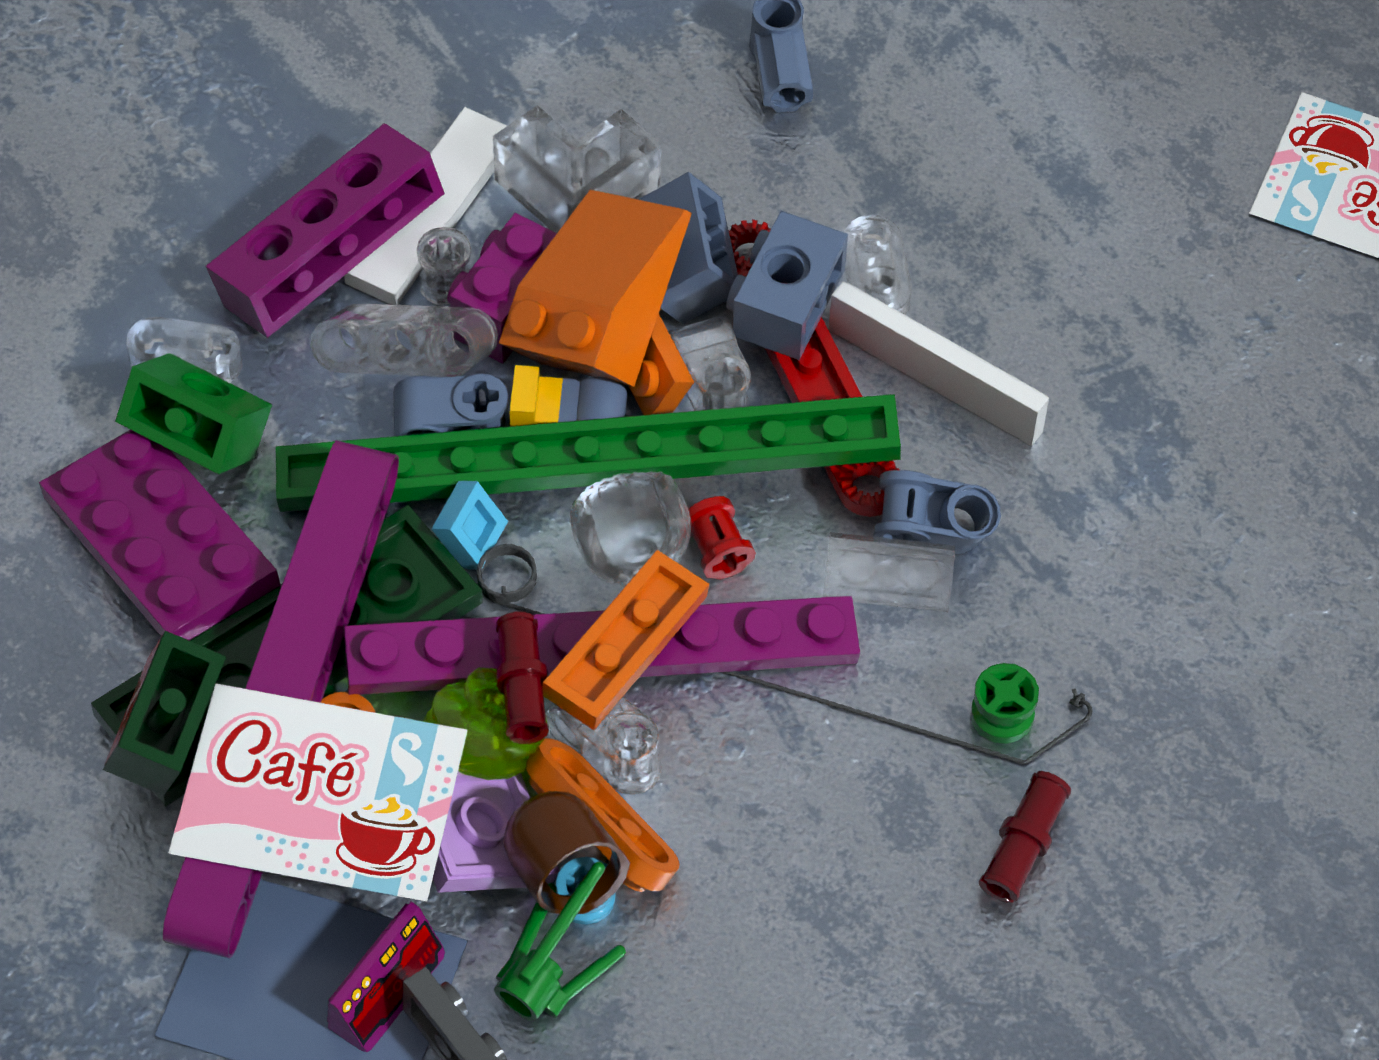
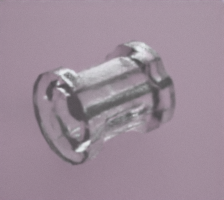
M440 227L426 232L418 241L416 249L419 264L423 267L420 271L421 294L428 301L436 305L449 304L447 302V295L450 286L460 272H469L470 269L466 265L471 257L469 239L462 232L454 228Z

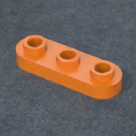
M542 739L525 762V768L530 776L529 782L532 788L538 794L548 791L569 792L583 800L591 808L599 822L630 862L623 884L639 892L663 890L680 866L674 851L581 754L558 740ZM596 846L610 861L611 849Z

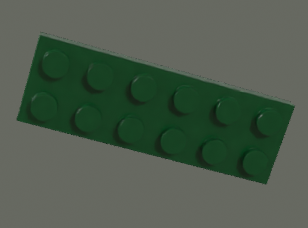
M407 505L383 521L348 626L459 619L483 603L482 589L412 508ZM282 584L191 640V642L226 656L216 684L246 688ZM344 638L323 698L333 693L348 690ZM142 671L91 702L94 717L113 741ZM211 697L181 772L165 795L154 792L165 807L185 795Z

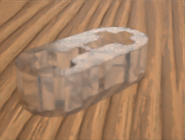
M148 317L139 320L131 326L126 335V347L131 366L171 353L229 383L237 378L242 370L243 359L240 341L232 330L221 325L164 317ZM154 342L164 343V346H159L156 349L155 354L145 352V350L153 347ZM213 350H222L224 354H219L216 357L215 362L205 361V358L212 355Z

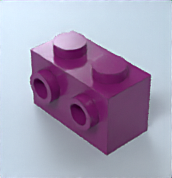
M517 213L513 214L501 231L494 230L490 233L483 244L480 258L469 272H460L450 286L447 302L450 304L453 339L502 364L507 360L513 350L499 344V340L517 287L557 233Z

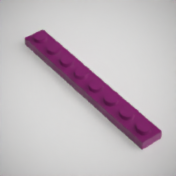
M852 596L700 605L640 677L857 664L860 656V647ZM605 610L534 615V619L538 621L537 635L540 661L546 665L548 676ZM500 617L344 626L348 694L363 695L496 686L495 673L496 669L501 665L499 638L496 631V622Z

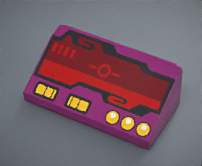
M410 901L409 904L406 903L328 999V1028L363 1052L372 1050L402 1012L403 981L424 967L432 974L444 959L445 951L443 945L419 906Z

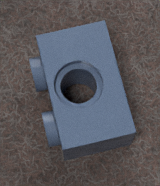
M781 210L770 232L766 230L759 232L750 256V264L753 265L747 276L737 275L731 286L726 307L733 311L732 336L800 360L831 299V295L834 293L845 271L848 234Z

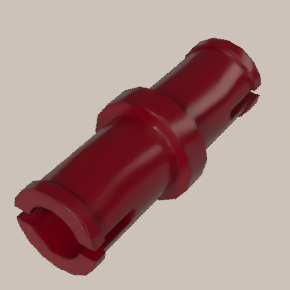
M515 611L501 616L496 622L501 665L496 669L495 673L496 686L504 694L506 736L510 737V741L514 743L531 744L544 739L549 731L548 724L546 723L542 687L544 680L548 677V670L546 665L540 661L537 619H534V615L531 613Z
M1045 771L1034 772L1014 816L1004 819L999 829V835L1002 840L986 872L979 880L981 889L991 897L1006 903L1018 901L1020 891L1037 857H1043L1047 854L1052 843L1049 833L1066 799L1071 794L1070 786L1063 779Z

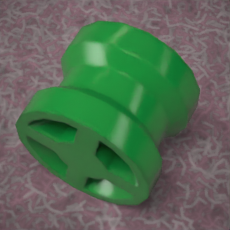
M1009 663L992 665L981 672L975 683L974 699L971 706V721L974 729L983 738L993 743L1009 744L1025 737L1033 726L1035 708L1038 703L1039 687L1035 678L1026 669ZM1003 706H1014L1013 711H999Z

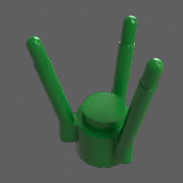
M595 862L537 949L530 951L548 913L537 902L535 903L509 960L496 976V979L499 981L494 988L496 996L509 1009L527 1020L537 1021L543 1011L556 1018L571 998L605 973L626 954V950L622 945L615 946L563 987L559 983L563 970L549 957L604 873L605 866L602 862ZM548 883L549 887L556 893V885Z

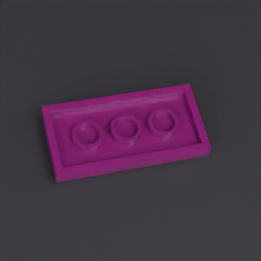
M132 430L123 433L39 482L44 499L161 636L166 630L184 639L191 640L281 585L277 569L172 451Z

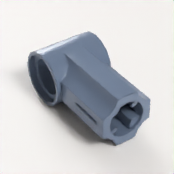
M755 0L753 3L749 47L756 59L763 106L773 108L776 113L795 112L802 105L812 102L813 87L802 28L804 7L801 0Z

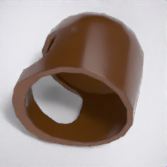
M548 791L537 794L517 808L507 822L503 837L507 857L539 906L550 913L560 914L571 896L555 893L545 880L560 862L581 849L594 845L610 848L612 854L608 866L578 914H585L602 905L619 889L626 879L630 866L629 860L599 822L591 808L583 800L569 792Z

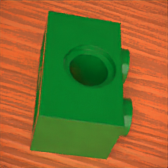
M167 353L132 366L115 422L217 474H221L255 459L273 404L171 353Z

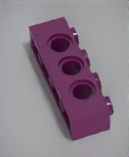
M383 123L206 265V269L223 306L266 338L270 337L445 194L430 152Z

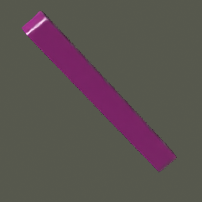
M338 440L333 443L245 689L322 702L344 638V626H348L393 495L399 468V456L397 454ZM185 857L166 911L163 941L230 959L240 941L263 871Z

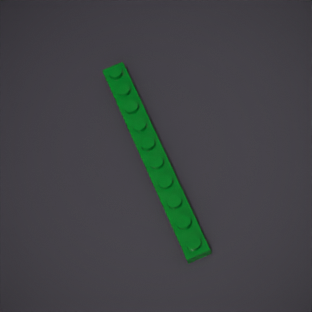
M895 394L342 441L399 456L398 475L390 503L449 498L458 481H478L489 495L901 460V443ZM335 441L276 446V500L280 512L309 510L329 452Z

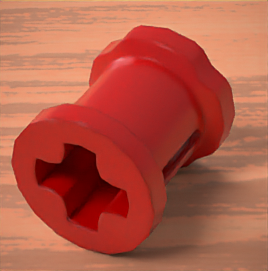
M714 496L695 503L686 510L680 521L685 534L695 539L703 556L700 566L706 578H715L717 580L729 578L742 572L747 565L753 562L756 555L751 542L742 539L733 521L735 509L730 499L724 496Z

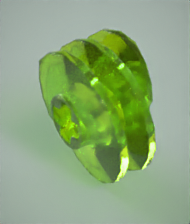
M479 667L468 675L466 682L448 684L438 691L432 700V708L427 711L423 722L468 730L458 769L459 772L486 780L509 779L525 772L529 756L535 753L544 739L531 744H518L510 741V737H507L505 733L504 694L496 686V669Z

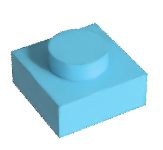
M458 481L431 529L464 569H477L482 555L495 546L508 520L478 481Z

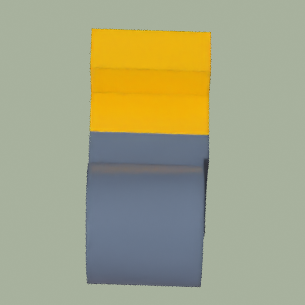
M515 365L510 402V427L625 417L627 392L620 383L607 378L598 377L576 381V379L541 377L539 367Z

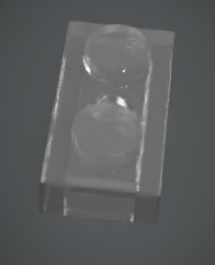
M830 532L823 597L852 596L853 602L949 612L956 551L955 545Z

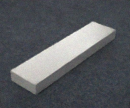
M464 107L430 153L445 194L344 275L345 284L397 307L515 144V129Z
M843 281L831 295L828 330L1030 446H1033L1043 433L1049 402L1047 395L848 282Z

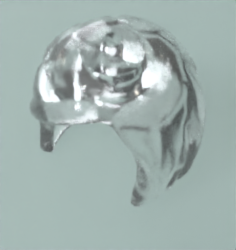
M662 471L617 474L610 478H603L600 482H595L585 488L578 496V499L572 503L570 523L574 540L586 565L599 579L625 587L656 550H659L677 563H681L691 537V519L680 487L670 475H665Z

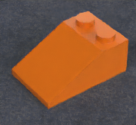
M589 190L519 283L499 344L539 364L596 378H607L620 384L634 387L692 213L681 208Z

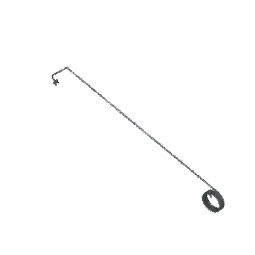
M502 544L486 551L482 555L476 570L478 586L482 589L484 596L494 603L531 613L532 615L545 614L511 604V602L524 599L532 592L536 585V564L531 554L524 548L514 544ZM515 555L528 562L532 569V575L529 581L516 591L506 592V586H501L502 594L489 589L483 582V570L491 560L498 556ZM722 672L1024 765L1087 722L1092 715V707L1085 700V694L1081 692L1077 695L1076 689H1072L1073 698L1070 699L1069 703L1076 707H1081L1085 704L1088 709L1086 717L1032 756L1022 760L761 679L749 677L738 672Z

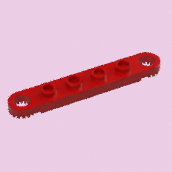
M752 219V223H747V220H743L740 225L734 224L731 226L729 235L738 275L747 276L753 264H750V257H748V260H745V256L739 257V252H735V250L743 244L755 243L761 230L770 232L771 229L766 222L763 221L762 224H758V220ZM822 317L800 360L765 348L792 403L862 397ZM894 461L824 466L842 504L848 510L865 517L882 515L884 490H881L880 494L874 492V496H871V493L868 492L867 495H863L862 490L857 492V487H853V482L861 476L872 475L880 478V475L886 471L899 470L895 466Z

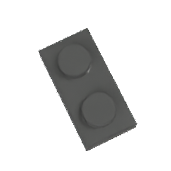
M426 967L403 981V1010L442 1060H507L497 1041L486 1032L480 1036L466 1019L468 1015L466 1005L457 990L449 982L445 981L440 985Z

